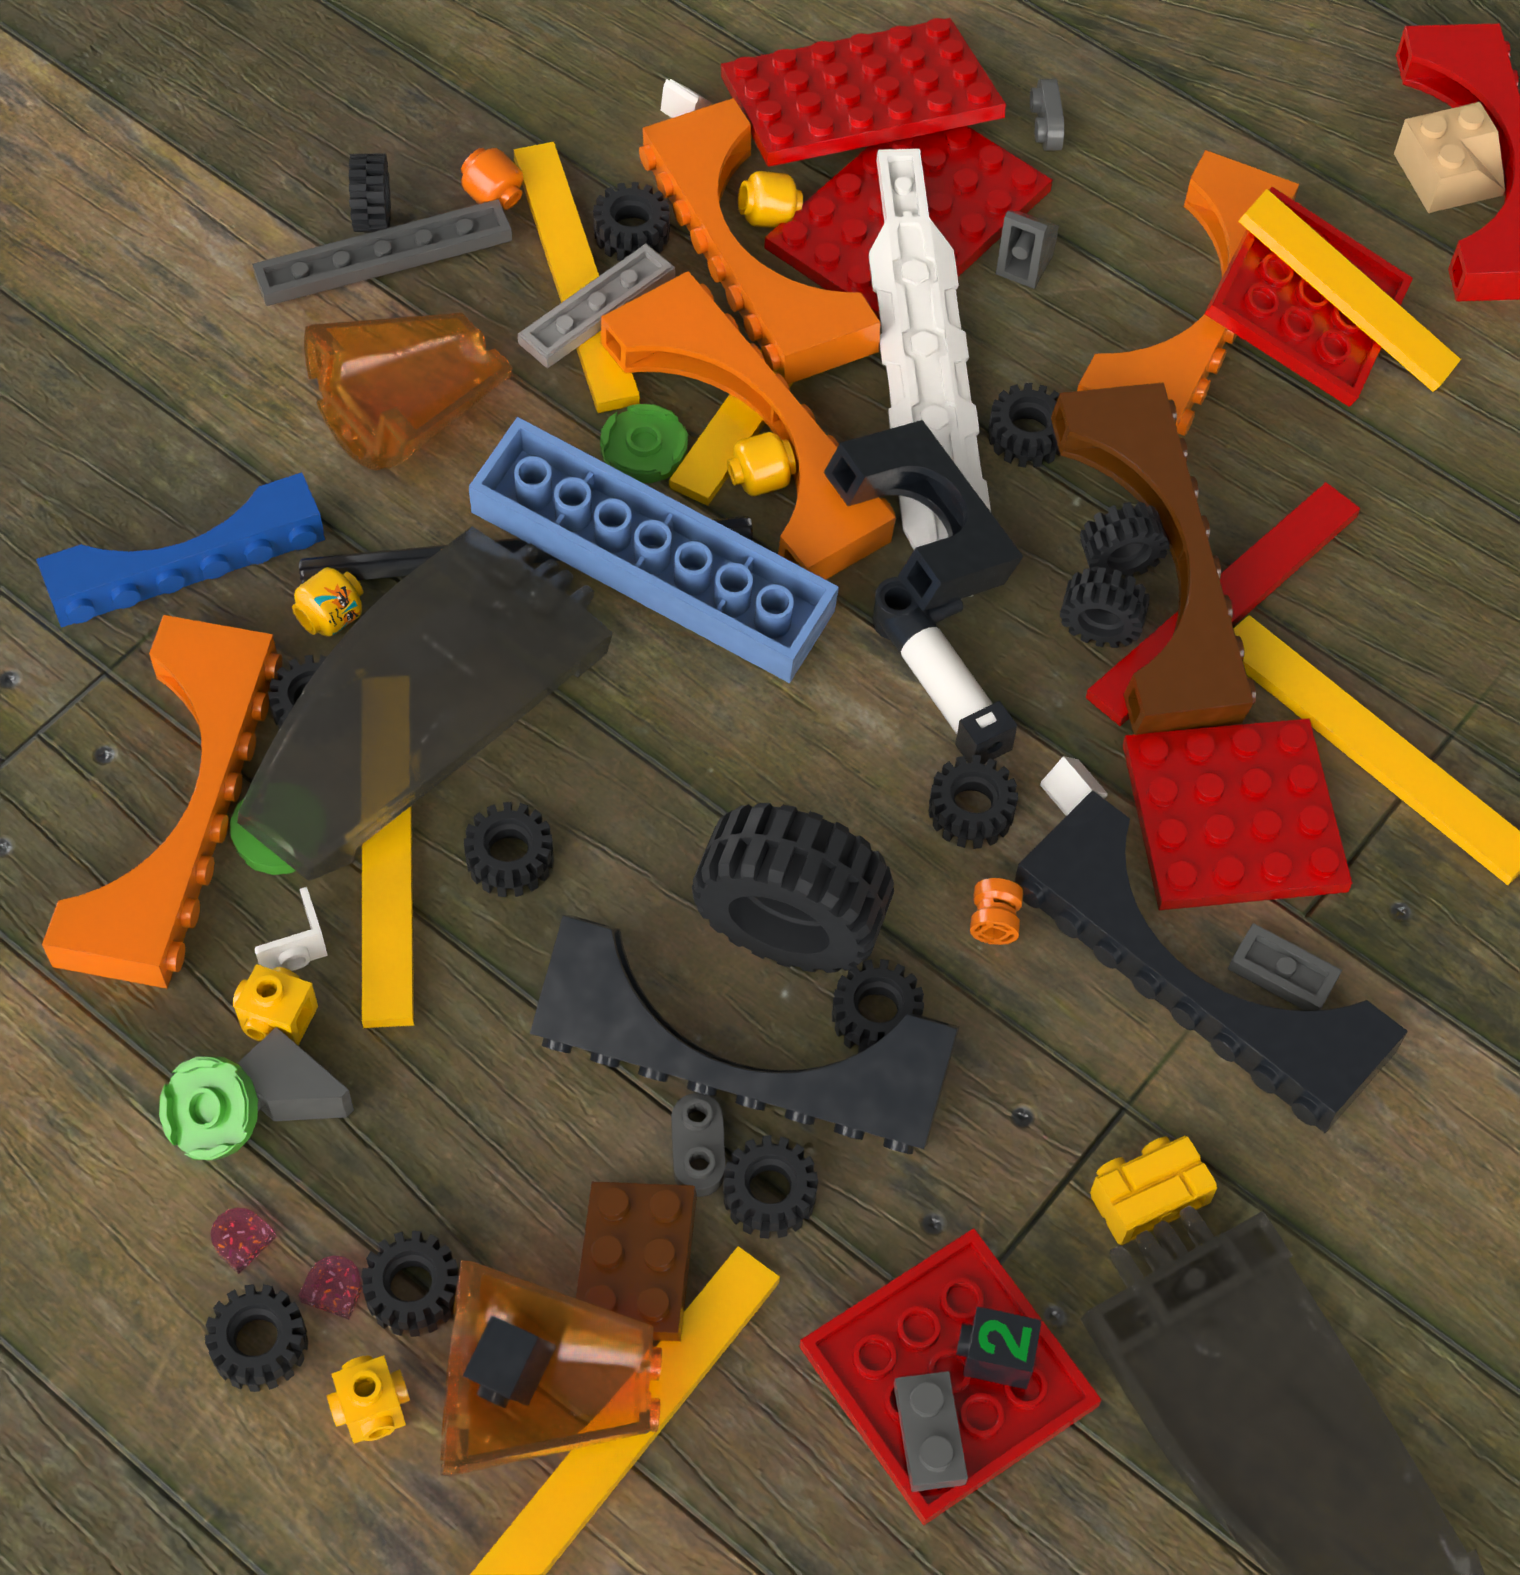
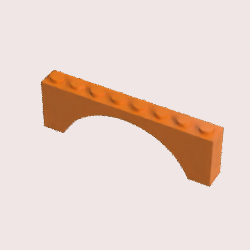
M734 98L643 127V146L639 147V155L645 170H652L656 177L658 190L663 194L664 199L669 198L673 204V211L680 226L686 225L697 254H704L708 261L711 277L716 283L721 282L725 288L730 308L733 312L739 311L744 319V327L751 341L757 340L762 348L764 360L772 371L775 370L776 373L781 374L786 382L791 384L879 352L880 321L862 293L824 290L786 278L769 269L750 255L731 233L720 208L721 198L732 175L751 156V124Z
M1205 150L1190 178L1184 207L1199 221L1211 238L1219 257L1223 277L1247 230L1238 222L1240 218L1266 189L1269 190L1271 187H1274L1295 201L1300 184ZM1204 314L1191 327L1162 343L1130 352L1095 354L1078 384L1077 391L1164 382L1168 400L1172 399L1176 406L1177 420L1175 425L1177 432L1180 435L1186 436L1195 415V411L1191 410L1193 404L1202 405L1211 380H1208L1207 377L1210 372L1217 375L1227 351L1223 349L1225 342L1233 344L1237 335Z
M689 271L601 316V344L625 373L661 372L675 374L715 386L747 404L763 418V421L773 433L777 434L781 440L787 439L789 441L796 462V474L793 475L796 484L797 502L790 521L780 536L778 555L827 580L892 541L896 516L891 504L885 498L878 497L855 505H846L823 473L839 446L837 440L832 435L825 434L816 423L811 409L806 404L798 402L790 392L784 377L779 373L775 374L766 364L758 346L754 343H749L739 332L735 319L729 313H723L714 302L709 288L703 283L699 284Z
M163 615L149 655L157 679L170 688L184 702L200 728L202 756L194 793L183 816L167 839L137 867L99 889L57 902L42 946L52 967L168 989L173 972H179L182 968L186 951L183 941L188 928L193 929L197 924L200 913L198 897L202 885L208 886L211 882L215 865L214 857L212 856L216 844L223 843L226 838L229 818L226 814L231 801L237 802L239 799L243 781L242 774L240 773L244 761H251L256 747V735L254 732L258 721H264L269 709L268 690L272 678L278 680L277 671L282 667L283 658L281 654H277L273 634Z

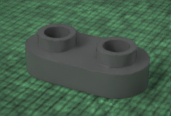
M1039 79L1037 88L1030 89V111L1038 115L1035 118L1034 125L1036 143H1042L1044 151H1061L1064 143V116L1057 79Z
M701 1093L688 1094L678 1100L671 1115L674 1179L677 1185L695 1186L697 1197H704L716 1192L724 1181L725 1147L723 1114L720 1105L712 1097ZM699 1111L704 1113L706 1118L701 1122H693L688 1116L692 1112ZM696 1159H703L709 1166L699 1171L693 1169L690 1164Z

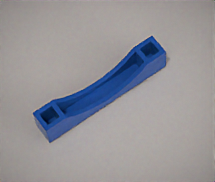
M301 472L259 486L249 500L229 519L207 533L183 543L154 550L130 552L103 550L81 544L38 558L36 561L62 628L74 623L87 622L95 616L119 608L132 607L140 601L161 594L177 592L182 587L206 579L219 578L228 572L252 564L264 563L270 558L294 550L309 548L315 543L324 541L325 536L320 512Z

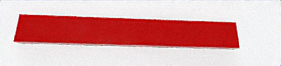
M1325 482L1221 573L1220 583L1223 594L1228 595L1232 603V626L1234 627L1355 520L1360 507ZM1178 611L1087 690L1086 699L1120 727L1130 719L1123 694L1133 674L1152 661L1171 640L1176 626Z

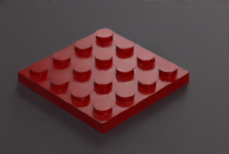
M1274 187L1269 189L1272 194L1401 306L1413 280L1411 276ZM1246 230L1204 313L1348 407L1359 398L1381 350L1380 345L1249 230Z
M1310 718L1125 735L1123 750L1159 911L1349 892L1352 880Z
M974 1228L802 1338L799 1345L923 1526L1098 1408L1102 1401L1043 1320L1041 1321L1033 1373L1027 1389L963 1376L966 1357L956 1355L962 1323L972 1325L977 1306L1042 1320ZM949 1371L968 1480L966 1485L911 1492L894 1381L895 1378Z

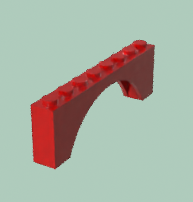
M1500 23L1405 26L1396 53L1403 85L1434 96L1452 108L1480 102L1498 130L1505 184L1504 204L1496 216L1484 227L1458 241L1448 268L1456 302L1520 300L1519 77L1517 70L1512 69L1510 43L1508 40H1504Z

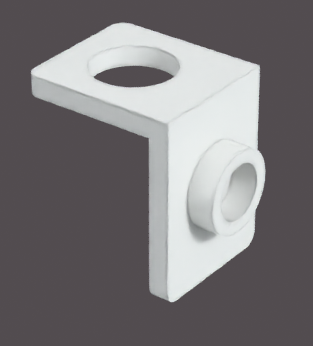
M307 887L301 888L300 893L311 930L255 947L254 950L259 965L270 969L283 967L293 971L306 966L312 960L328 956Z

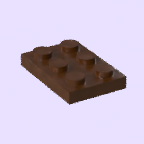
M592 1181L572 1322V1330L576 1337L681 1342L697 1202L695 1186Z

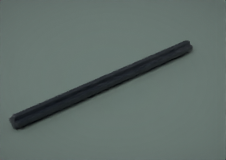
M748 516L712 519L750 540L753 538L752 522ZM520 538L303 558L299 561V574L303 584L326 567L336 569L342 574L350 572L357 580H368L561 560Z

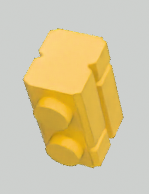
M1185 1135L1172 1142L1167 1136L1160 1137L1142 1149V1156L1127 1163L1123 1157H1118L1105 1163L1097 1170L1098 1176L1095 1177L1090 1191L1091 1199L1101 1216L1106 1219V1224L1118 1244L1124 1245L1211 1203L1217 1190L1216 1181L1205 1163L1201 1162L1200 1155L1188 1136Z

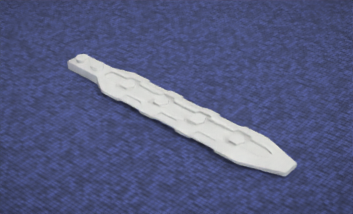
M920 148L878 150L876 161L884 225L869 252L872 288L877 293L882 330L879 342L881 360L887 369L891 408L888 410L890 429L923 420L991 512L987 481L982 478L976 437L979 434L976 405L971 401L966 361L969 359L966 332L961 330L956 295L959 283L954 249L929 217ZM899 495L903 531L913 550L916 547L948 537L944 524L931 509L919 501Z

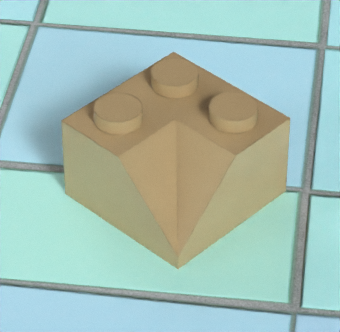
M1480 102L1405 119L1394 155L1428 213L1503 196L1505 184L1498 130Z

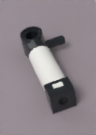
M899 577L884 580L879 584L875 594L873 612L875 631L881 637L891 640L957 734L955 745L961 754L965 756L966 761L971 763L973 755H981L980 764H985L989 758L995 759L1013 750L1018 725L1000 701L994 704L991 702L936 625L937 622L963 610L962 600L959 599L922 611Z

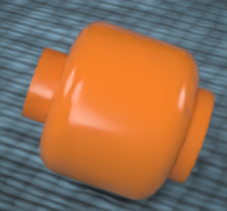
M479 148L470 154L461 167V173L463 174L461 179L462 188L478 204L499 199L501 206L508 210L521 198L523 192L520 187L523 182V172L503 151L497 148H489L487 150Z

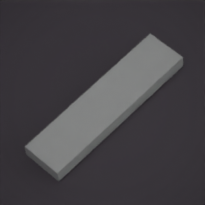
M644 244L519 332L518 344L548 369L601 331V316L674 279L675 267L648 244Z

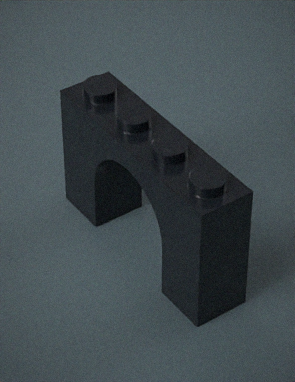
M923 420L841 442L823 472L847 506L886 495H900L924 504L942 521L948 537L916 547L898 575L922 611L1004 585L1023 558L1021 552Z

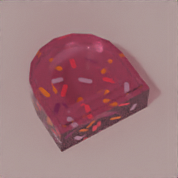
M245 1208L229 1209L219 1215L213 1223L210 1233L212 1245L219 1257L238 1274L277 1237L275 1230L256 1213Z
M334 1255L321 1259L315 1263L308 1273L298 1295L300 1302L349 1320L361 1294L362 1282L359 1270L346 1257Z

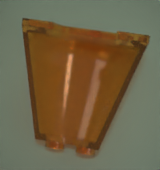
M463 313L313 324L305 327L304 351L309 379L317 378L319 391L323 399L316 401L320 413L329 430L347 454L362 466L375 471L383 468L391 469L403 463L501 383L510 379L513 369L508 360L495 348L488 351L485 350L486 342L484 335Z
M460 1261L444 1395L440 1461H444V1463L441 1464V1476L453 1477L643 1435L649 1431L657 1432L660 1419V1398H651L649 1382L650 1380H659L662 1349L661 1347H653V1326L476 1262ZM491 1315L557 1345L529 1406L510 1399L506 1409L476 1395L480 1384L463 1376Z

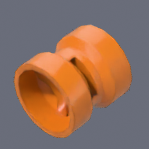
M989 878L979 881L974 889L973 900L977 911L971 916L970 934L975 939L988 944L1003 945L1016 941L1020 930V919L1016 916V912L1022 907L1023 889L1017 883L1001 878Z

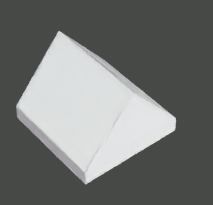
M667 79L664 83L660 111L671 118L713 105L709 100L672 79Z
M1065 756L1059 760L1040 784L1065 816L1092 790L1102 798H1106L1108 794L1079 759Z

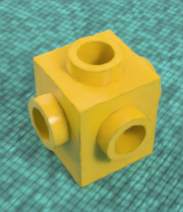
M256 964L249 979H243L239 983L233 997V1007L235 1008L241 1029L247 1036L258 1042H261L277 1027L295 1044L299 1045L318 1008L312 983L300 979L297 974L283 967L270 969Z
M369 1355L351 1359L342 1366V1370L331 1373L337 1392L326 1395L336 1427L347 1424L354 1444L364 1440L373 1441L391 1434L395 1429L406 1426L400 1404L410 1401L400 1369L389 1372L384 1355L374 1359Z

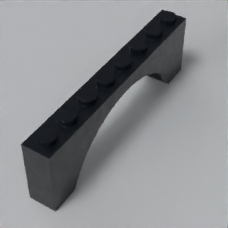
M1092 790L1018 864L1014 882L1023 889V901L1033 908H1040L1054 919L1058 928L1065 935L1082 941L1093 950L1094 955L1103 965L1120 971L1132 981L1133 986L1141 995L1158 1001L1171 1012L1179 1025L1187 1030L1196 1031L1210 1042L1217 1055L1226 1061H1234L1248 1072L1253 1082L1260 1089L1270 1094L1274 1093L1291 1106L1293 1113L1298 1119L1307 1125H1315L1322 1132L1326 1133L1395 1055L1408 1031L1368 1000L1346 1007L1317 1011H1297L1267 1007L1226 993L1187 969L1157 939L1146 923L1133 896L1127 874L1125 855L1126 836L1130 818Z
M563 915L530 1034L543 1037L542 1046L548 1049L571 1053L573 1046L591 1051L590 1060L602 1065L619 1068L621 1061L640 1066L639 1075L650 1079L667 1082L669 1075L688 1080L686 1088L694 1092L716 1096L718 1089L737 1094L735 1103L765 1111L766 1104L768 1103L785 1108L784 1117L787 1119L814 1125L815 1118L835 1123L833 1131L838 1134L863 1140L865 1132L885 1138L883 1146L906 1154H913L914 1147L924 1149L927 1145L960 1026L910 1012L891 1032L876 1044L842 1061L799 1070L764 1069L739 1064L717 1056L696 1045L679 1033L661 1016L640 988L631 970L619 928L574 915Z

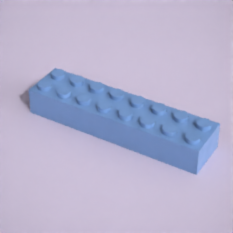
M519 417L515 419L469 485L471 513L788 683L794 678L835 612L839 589L837 585Z

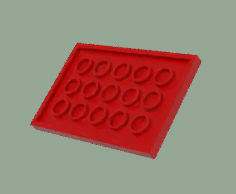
M934 18L926 23L911 26H895L886 31L871 34L860 33L853 35L851 38L831 42L819 41L811 46L791 50L780 49L771 54L756 57H740L735 61L721 63V78L731 97L735 99L750 122L751 135L768 167L1005 118L1006 103L951 18Z
M968 126L872 145L863 150L802 205V210L795 211L792 221L780 223L765 236L764 249L826 290L862 293L880 321L877 293L872 288L869 252L884 225L876 161L878 150L920 148L929 217L954 249L958 277L1001 238L1004 217L1007 211H1021L1027 214L1051 191L1053 180Z

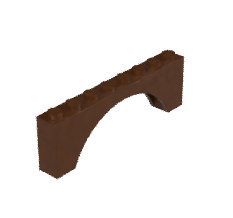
M1164 382L1059 393L1051 415L1061 456L1097 469L1124 487L1139 502L1145 503L1146 507L1149 505L1155 507L1163 524L1175 563L1179 585V609L1173 636L1152 661L1133 674L1123 694L1135 735L1240 724L1256 701L1254 681L1251 677H1247L1243 664L1244 645L1241 637L1235 636L1231 622L1233 616L1232 603L1229 596L1223 594L1221 587L1220 561L1217 555H1212L1208 541L1210 537L1209 522L1205 515H1201L1198 506V483L1194 476H1190L1187 467V445L1184 438H1179L1175 425L1177 420L1176 406L1172 399L1168 400Z

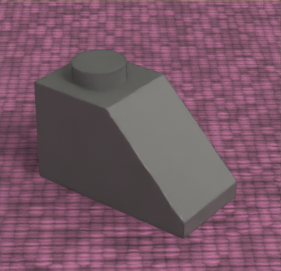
M1007 211L1004 217L996 275L1035 289L1054 255L1059 225L1021 211Z
M277 1027L237 1063L253 1082L258 1098V1111H263L273 1121L347 1118L354 1111L349 1090Z

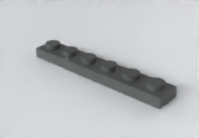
M499 199L253 263L252 265L265 305L270 306L512 241V229Z

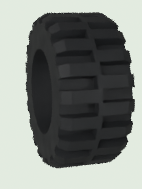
M758 803L754 807L749 804L740 806L718 820L693 878L692 893L702 918L709 919L710 926L717 933H723L728 936V941L736 946H743L751 950V954L762 959L767 957L775 960L777 964L790 968L792 965L801 967L802 971L816 972L820 969L826 973H835L840 969L846 971L854 968L866 960L872 953L894 894V881L890 868L886 866L885 859L879 851H872L870 843L862 836L856 837L851 834L848 827L838 822L835 824L823 819V815L812 811L809 813L798 811L797 807L783 804L781 807H773L771 803Z

